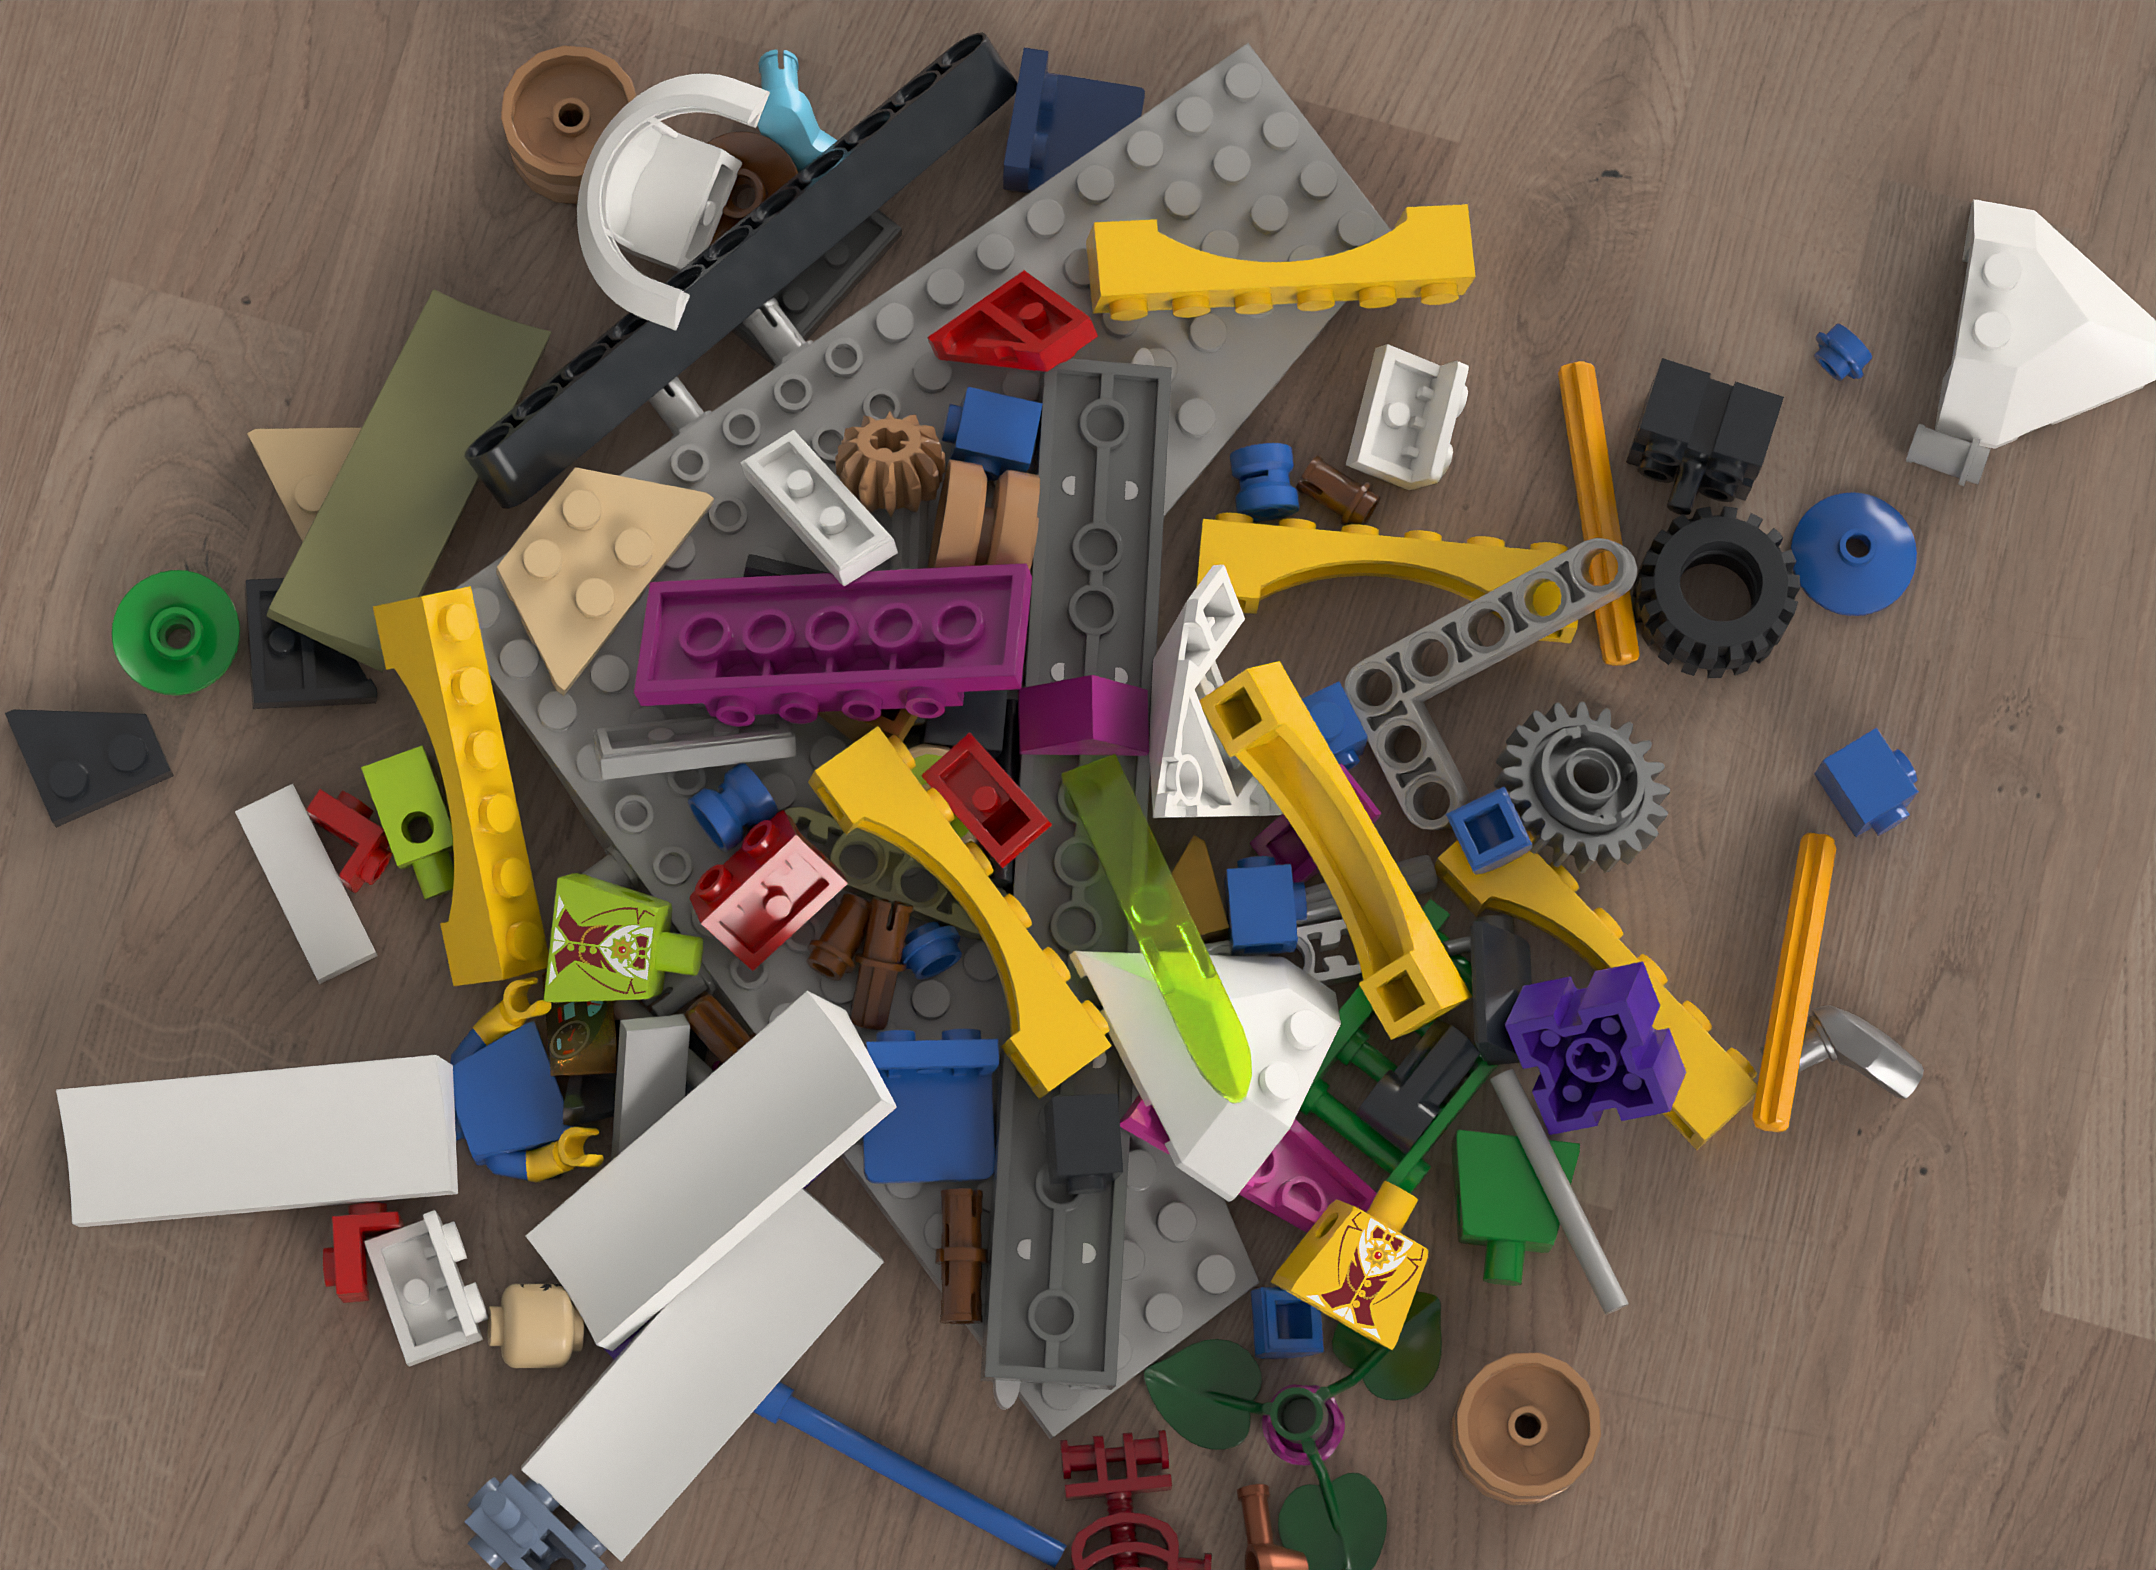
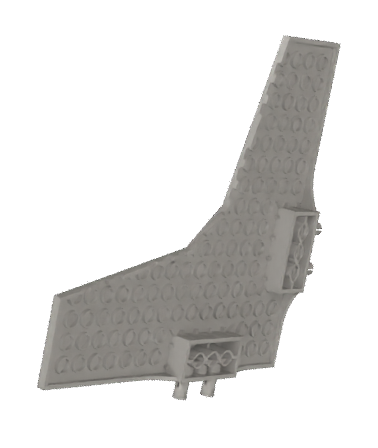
M1247 43L816 341L810 340L805 342L778 306L777 300L775 298L768 300L762 305L764 307L762 312L758 308L743 321V324L746 328L750 329L776 365L768 374L714 411L703 412L678 377H675L648 401L674 435L669 442L619 476L706 492L714 498L711 508L653 582L743 577L749 554L831 573L747 480L740 463L792 430H795L836 475L835 456L838 454V446L842 444L841 441L844 439L845 428L861 427L864 416H869L875 420L885 419L889 411H891L895 419L901 420L916 414L920 426H934L936 436L939 438V443H941V450L945 453L946 471L952 443L941 441L944 422L949 404L960 406L967 387L1039 403L1040 371L940 360L935 356L927 339L928 336L1023 270L1090 317L1098 337L1078 350L1072 358L1131 364L1137 351L1141 348H1147L1153 356L1155 366L1172 367L1164 502L1165 517L1347 301H1335L1333 307L1320 311H1301L1297 308V303L1274 304L1270 311L1259 314H1239L1235 312V307L1210 308L1211 311L1208 314L1190 318L1176 317L1173 315L1172 310L1148 311L1146 317L1130 321L1113 320L1110 318V313L1093 314L1086 239L1094 222L1157 219L1158 232L1179 243L1217 256L1258 262H1291L1331 256L1374 241L1391 230L1249 43ZM1036 439L1031 458V463L1026 472L1029 474H1034L1035 472ZM998 480L987 481L985 507L991 506ZM943 482L940 483V487L937 489L936 499L927 501L926 568L928 566L932 533ZM878 508L870 514L891 535L892 517H890L887 510ZM507 553L455 588L471 586L492 686L540 750L585 820V825L605 850L606 857L581 874L625 888L629 887L631 890L672 903L670 933L698 936L703 939V957L698 974L692 976L665 972L662 993L652 998L641 1000L647 1008L664 994L669 993L668 996L652 1006L653 1010L650 1013L654 1017L670 1016L699 994L706 991L715 997L748 1035L758 1034L800 996L809 991L845 1009L850 1016L860 963L854 961L856 966L852 973H844L840 981H834L817 973L806 962L810 955L807 948L810 941L820 939L840 905L842 896L849 892L841 889L754 971L747 967L700 924L689 899L692 892L695 891L698 880L709 868L717 864H724L742 847L746 835L755 825H752L750 828L743 826L742 841L725 853L713 843L701 828L690 810L688 799L704 788L719 792L718 786L723 783L724 774L737 764L606 780L601 778L594 751L593 730H596V728L710 715L704 703L641 706L634 694L649 587L564 696L556 691L551 682V675L536 645L532 644L521 623L522 618L514 602L509 599L496 574L497 566ZM890 558L870 571L890 570ZM1018 689L1008 690L1007 699L1018 700ZM819 715L811 723L797 724L791 722L795 734L796 757L747 762L745 764L767 788L779 812L799 806L833 817L808 781L816 769L854 742ZM908 732L902 742L907 749L919 745L920 736L909 735ZM796 823L799 832L818 850L823 851L822 854L829 859L830 852L839 836L828 832L826 844L822 845L807 838L808 826ZM977 840L976 844L986 857L989 858V852ZM863 845L849 846L840 855L841 868L852 878H867L876 870L877 862L875 855L869 848ZM914 868L905 872L901 877L902 891L910 900L925 902L935 896L937 883L929 871ZM1010 887L1004 888L1007 894L1010 892ZM948 890L945 899L937 910L949 915V907L952 902L958 904L959 902ZM862 898V899H864L865 901H867V902H869V903L871 904V901H870V900L865 899V898ZM891 908L889 912L887 926H889L893 910ZM910 916L906 936L914 929L927 924V922ZM960 935L961 939L957 945L962 953V957L952 967L933 977L917 979L911 969L899 971L888 1025L885 1029L870 1030L854 1025L863 1044L865 1045L866 1042H876V1033L882 1031L910 1030L916 1032V1041L942 1040L941 1032L945 1030L978 1029L981 1030V1039H998L1000 1060L1004 990L999 973L984 940L970 939ZM865 938L861 943L860 947L858 948L856 954L863 953ZM999 1066L992 1074L994 1144ZM1134 1083L1132 1089V1103L1139 1095V1092ZM1130 1133L1116 1387L1112 1390L1071 1389L1070 1385L1021 1382L1018 1397L1049 1439H1052L1260 1283L1224 1198L1176 1167L1169 1154ZM862 1138L841 1155L847 1166L941 1293V1265L935 1263V1250L941 1248V1190L967 1188L983 1191L981 1214L982 1248L988 1250L993 1174L984 1181L874 1184L869 1182L864 1176ZM987 1264L982 1265L981 1279L983 1322L966 1325L981 1347L983 1346Z

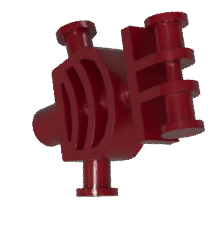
M1158 1430V1437L1133 1439L1132 1432L1122 1433L1123 1446L1105 1448L1103 1435L1093 1436V1444L1068 1446L1067 1440H1060L1064 1480L1071 1479V1472L1096 1470L1097 1482L1065 1485V1501L1105 1497L1107 1499L1106 1505L1108 1506L1107 1512L1109 1513L1108 1516L1099 1518L1077 1533L1071 1546L1073 1568L1068 1570H1091L1096 1565L1113 1558V1570H1154L1140 1567L1138 1556L1154 1559L1166 1565L1167 1570H1211L1212 1553H1204V1559L1178 1557V1537L1171 1526L1146 1514L1133 1512L1134 1507L1131 1498L1133 1494L1170 1491L1172 1489L1171 1474L1137 1477L1136 1468L1138 1465L1161 1463L1162 1470L1169 1469L1166 1430ZM1124 1461L1126 1479L1108 1480L1106 1463ZM1136 1527H1143L1159 1534L1167 1550L1153 1544L1137 1542L1135 1538L1137 1535L1135 1532ZM1109 1529L1111 1545L1103 1547L1083 1559L1082 1552L1086 1542L1101 1531Z

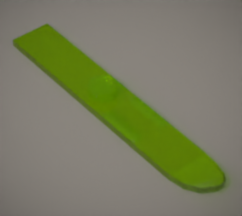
M1116 754L1061 773L1063 783L1188 1054L1201 1076L1216 1093L1232 1104L1242 1102L1247 1098L1252 1080L1251 1050L1244 1028Z

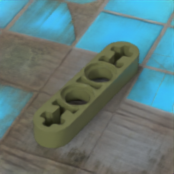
M797 806L784 810L793 818L795 824L802 823L809 827L807 838L814 842L825 845L828 839V832L839 836L830 852L829 860L843 872L848 882L842 890L872 901V897L889 899L888 902H891V909H893L894 900L911 904L914 907L910 916L927 923L938 922L940 927L954 926L961 936L976 940L983 939L960 904L952 902L949 907V915L937 910L945 899L948 889L935 876L937 891L935 896L929 901L915 902L905 896L900 884L903 874L914 868L927 869L897 846L857 827L846 835L833 817L809 808ZM856 844L869 848L875 855L877 862L874 873L862 879L852 878L847 875L840 864V855L844 849ZM997 888L1003 897L1007 895L1004 888Z

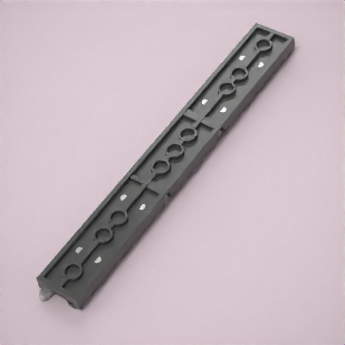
M1141 348L1135 354L1131 364L1071 358L1064 363L1058 364L1048 372L1040 371L1039 403L1043 405L1037 429L1034 472L1035 475L1040 477L1037 511L1039 523L1030 569L1032 587L1022 688L1095 675L1147 689L1148 730L1150 737L1153 659L1157 649L1172 367L1155 366L1151 352L1147 348ZM1149 754L1147 756L1019 755L1018 787L1052 825L1015 857L1013 885L1010 887L1009 893L1021 903L1028 913L1032 926L1027 930L1042 950L1046 947L1052 948L1066 965L1071 975V979L1066 984L1080 1003L1089 1000L1099 1011H1102L1104 1008L1087 976L1080 978L1069 955L1074 951L1140 953L1150 777ZM1003 993L994 1144L995 1166L992 1178L980 1381H991L993 1383L994 1398L998 1407L1002 1410H1006L1014 1404L1021 1382L1070 1385L1071 1389L1112 1390L1116 1387L1130 1132L1120 1127L1123 1173L1115 1181H1106L1107 1191L1092 1194H1068L1067 1184L1049 1185L1044 1106L1053 1096L1118 1093L1119 1117L1121 1120L1132 1105L1133 1081L1109 1033L1104 1036L1112 1045L1109 1049L1039 1100L1001 1048L1011 1037L1010 1018L1005 993Z

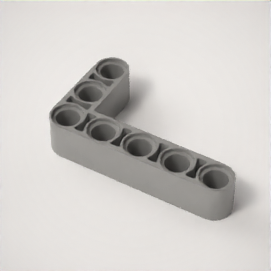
M1604 538L1586 540L1369 656L1351 668L1345 680V693L1368 736L1367 740L1398 802L1411 823L1421 829L1440 831L1453 829L1446 814L1434 820L1424 810V795L1433 785L1440 784L1448 791L1450 807L1447 813L1471 802L1468 789L1424 701L1623 596L1632 588L1637 576L1636 561L1628 548ZM1611 551L1618 562V573L1609 584L1596 586L1590 578V563L1599 553ZM1553 581L1560 588L1562 595L1561 603L1554 613L1543 617L1534 608L1533 595L1541 584ZM1496 611L1503 618L1505 624L1504 634L1495 645L1486 647L1478 638L1477 626L1485 614ZM1440 641L1447 648L1449 655L1448 664L1439 675L1431 677L1423 669L1421 663L1422 653L1428 645ZM1384 671L1391 678L1393 685L1392 694L1383 705L1375 706L1367 697L1366 685L1371 676L1377 672ZM1411 727L1420 736L1421 750L1415 759L1404 763L1396 755L1394 748L1395 739L1402 730Z

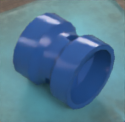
M1281 443L1255 444L1237 449L1230 454L1232 476L1239 480L1240 492L1235 497L1237 513L1252 517L1253 522L1285 518L1299 511L1297 489L1290 485L1289 473L1294 467L1292 447Z
M738 763L724 774L723 783L718 786L719 792L704 788L688 799L690 810L701 828L713 843L725 853L742 841L743 826L750 828L752 825H757L764 820H771L779 812L767 788L745 763Z

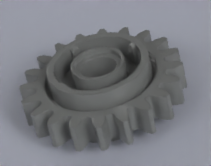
M1579 702L1569 716L1560 703H1555L1545 716L1536 710L1522 726L1518 725L1506 740L1507 746L1496 760V763L1503 768V771L1494 781V787L1500 789L1505 786L1506 791L1510 792L1508 795L1521 817L1520 820L1526 832L1532 831L1535 835L1532 841L1533 848L1530 850L1533 854L1538 853L1546 845H1549L1553 848V866L1559 867L1569 855H1572L1575 858V864L1579 873L1584 874L1595 860L1606 873L1610 872L1619 860L1627 865L1630 864L1642 849L1645 850L1659 833L1656 829L1668 815V811L1660 806V804L1669 795L1670 788L1653 782L1664 770V764L1660 762H1646L1643 759V756L1652 746L1650 740L1632 744L1629 741V736L1632 733L1634 724L1629 721L1618 730L1613 729L1610 726L1611 712L1607 708L1600 713L1595 721L1591 720L1585 702ZM1576 782L1581 784L1588 792L1582 790Z

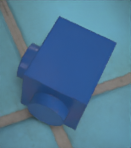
M967 387L960 406L949 404L944 422L941 441L952 443L949 460L982 465L987 481L998 480L1000 475L1006 470L1026 473L1031 463L1043 404Z
M1338 681L1302 698V701L1338 764L1342 763L1347 770H1350L1360 762L1359 756L1364 753L1368 736L1341 683Z
M1877 728L1825 758L1814 773L1855 838L1870 828L1874 829L1877 836L1882 835L1906 820L1910 814L1905 807L1911 803L1919 792L1914 785L1918 778L1911 762L1901 750L1896 749L1892 752Z
M1255 856L1238 860L1237 868L1226 869L1224 878L1230 956L1295 952L1298 942L1296 921L1307 920L1304 882H1293L1291 864L1276 865L1275 857Z

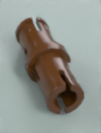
M967 1188L941 1190V1248L935 1250V1263L941 1265L942 1299L940 1323L969 1325L983 1322L981 1279L982 1265L988 1263V1250L982 1248V1190Z

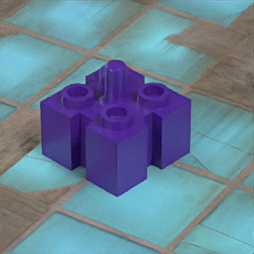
M1643 961L1595 971L1588 987L1583 989L1575 987L1571 976L1522 987L1505 1026L1522 1068L1527 1069L1538 1066L1540 1070L1532 1093L1549 1135L1598 1126L1604 1110L1611 1108L1617 1109L1621 1121L1671 1111L1686 1070L1670 1029L1656 1030L1652 1027L1660 1008V1003Z

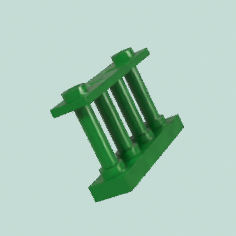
M1429 899L1422 910L1440 941H1448L1450 938L1442 930L1446 927L1450 914L1432 899ZM1461 954L1450 956L1473 997L1472 963ZM1359 985L1339 1010L1341 1025L1299 1111L1306 1116L1310 1112L1315 1114L1388 1172L1390 1176L1386 1179L1387 1182L1411 1194L1432 1167L1423 1158L1498 1065L1488 1066L1480 1054L1475 1060L1474 1065L1467 1072L1470 1075L1447 1105L1444 1102L1440 1104L1439 1107L1442 1109L1440 1114L1406 1155L1327 1092L1330 1085L1322 1079L1337 1060L1346 1067L1352 1062L1377 1083L1390 1069L1394 1072L1398 1068L1396 1064L1367 1042L1370 1036L1362 1029L1373 1017L1375 1011ZM1434 1021L1423 1028L1415 1030V1032L1422 1037Z

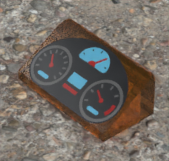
M547 972L542 973L543 997ZM613 1001L551 1002V1009L545 1014L550 1076L616 1073L617 1040Z

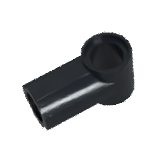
M1437 1018L1394 1072L1390 1069L1381 1078L1358 1108L1355 1115L1407 1155L1442 1110L1439 1107L1440 1104L1474 1065L1475 1060L1480 1055L1479 1050L1458 1029Z

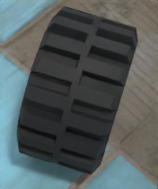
M1710 506L1696 509L1691 519H1687L1685 514H1682L1672 520L1669 529L1666 532L1661 530L1653 539L1634 583L1633 597H1637V602L1633 612L1636 623H1644L1645 628L1641 634L1648 647L1656 642L1662 648L1658 658L1668 665L1673 658L1683 662L1684 665L1681 672L1692 676L1695 675L1698 668L1707 669V678H1722L1725 670L1732 669L1734 675H1738L1748 671L1752 662L1756 661L1760 664L1770 655L1773 647L1778 645L1798 605L1795 597L1800 590V575L1792 574V569L1796 564L1792 550L1782 552L1779 546L1783 536L1775 528L1768 534L1760 530L1759 527L1763 519L1751 513L1747 522L1737 519L1738 508L1724 506L1720 515H1712ZM1703 564L1720 565L1732 570L1747 586L1751 598L1749 612L1741 618L1725 622L1713 621L1702 617L1687 604L1680 587L1682 574L1692 567Z

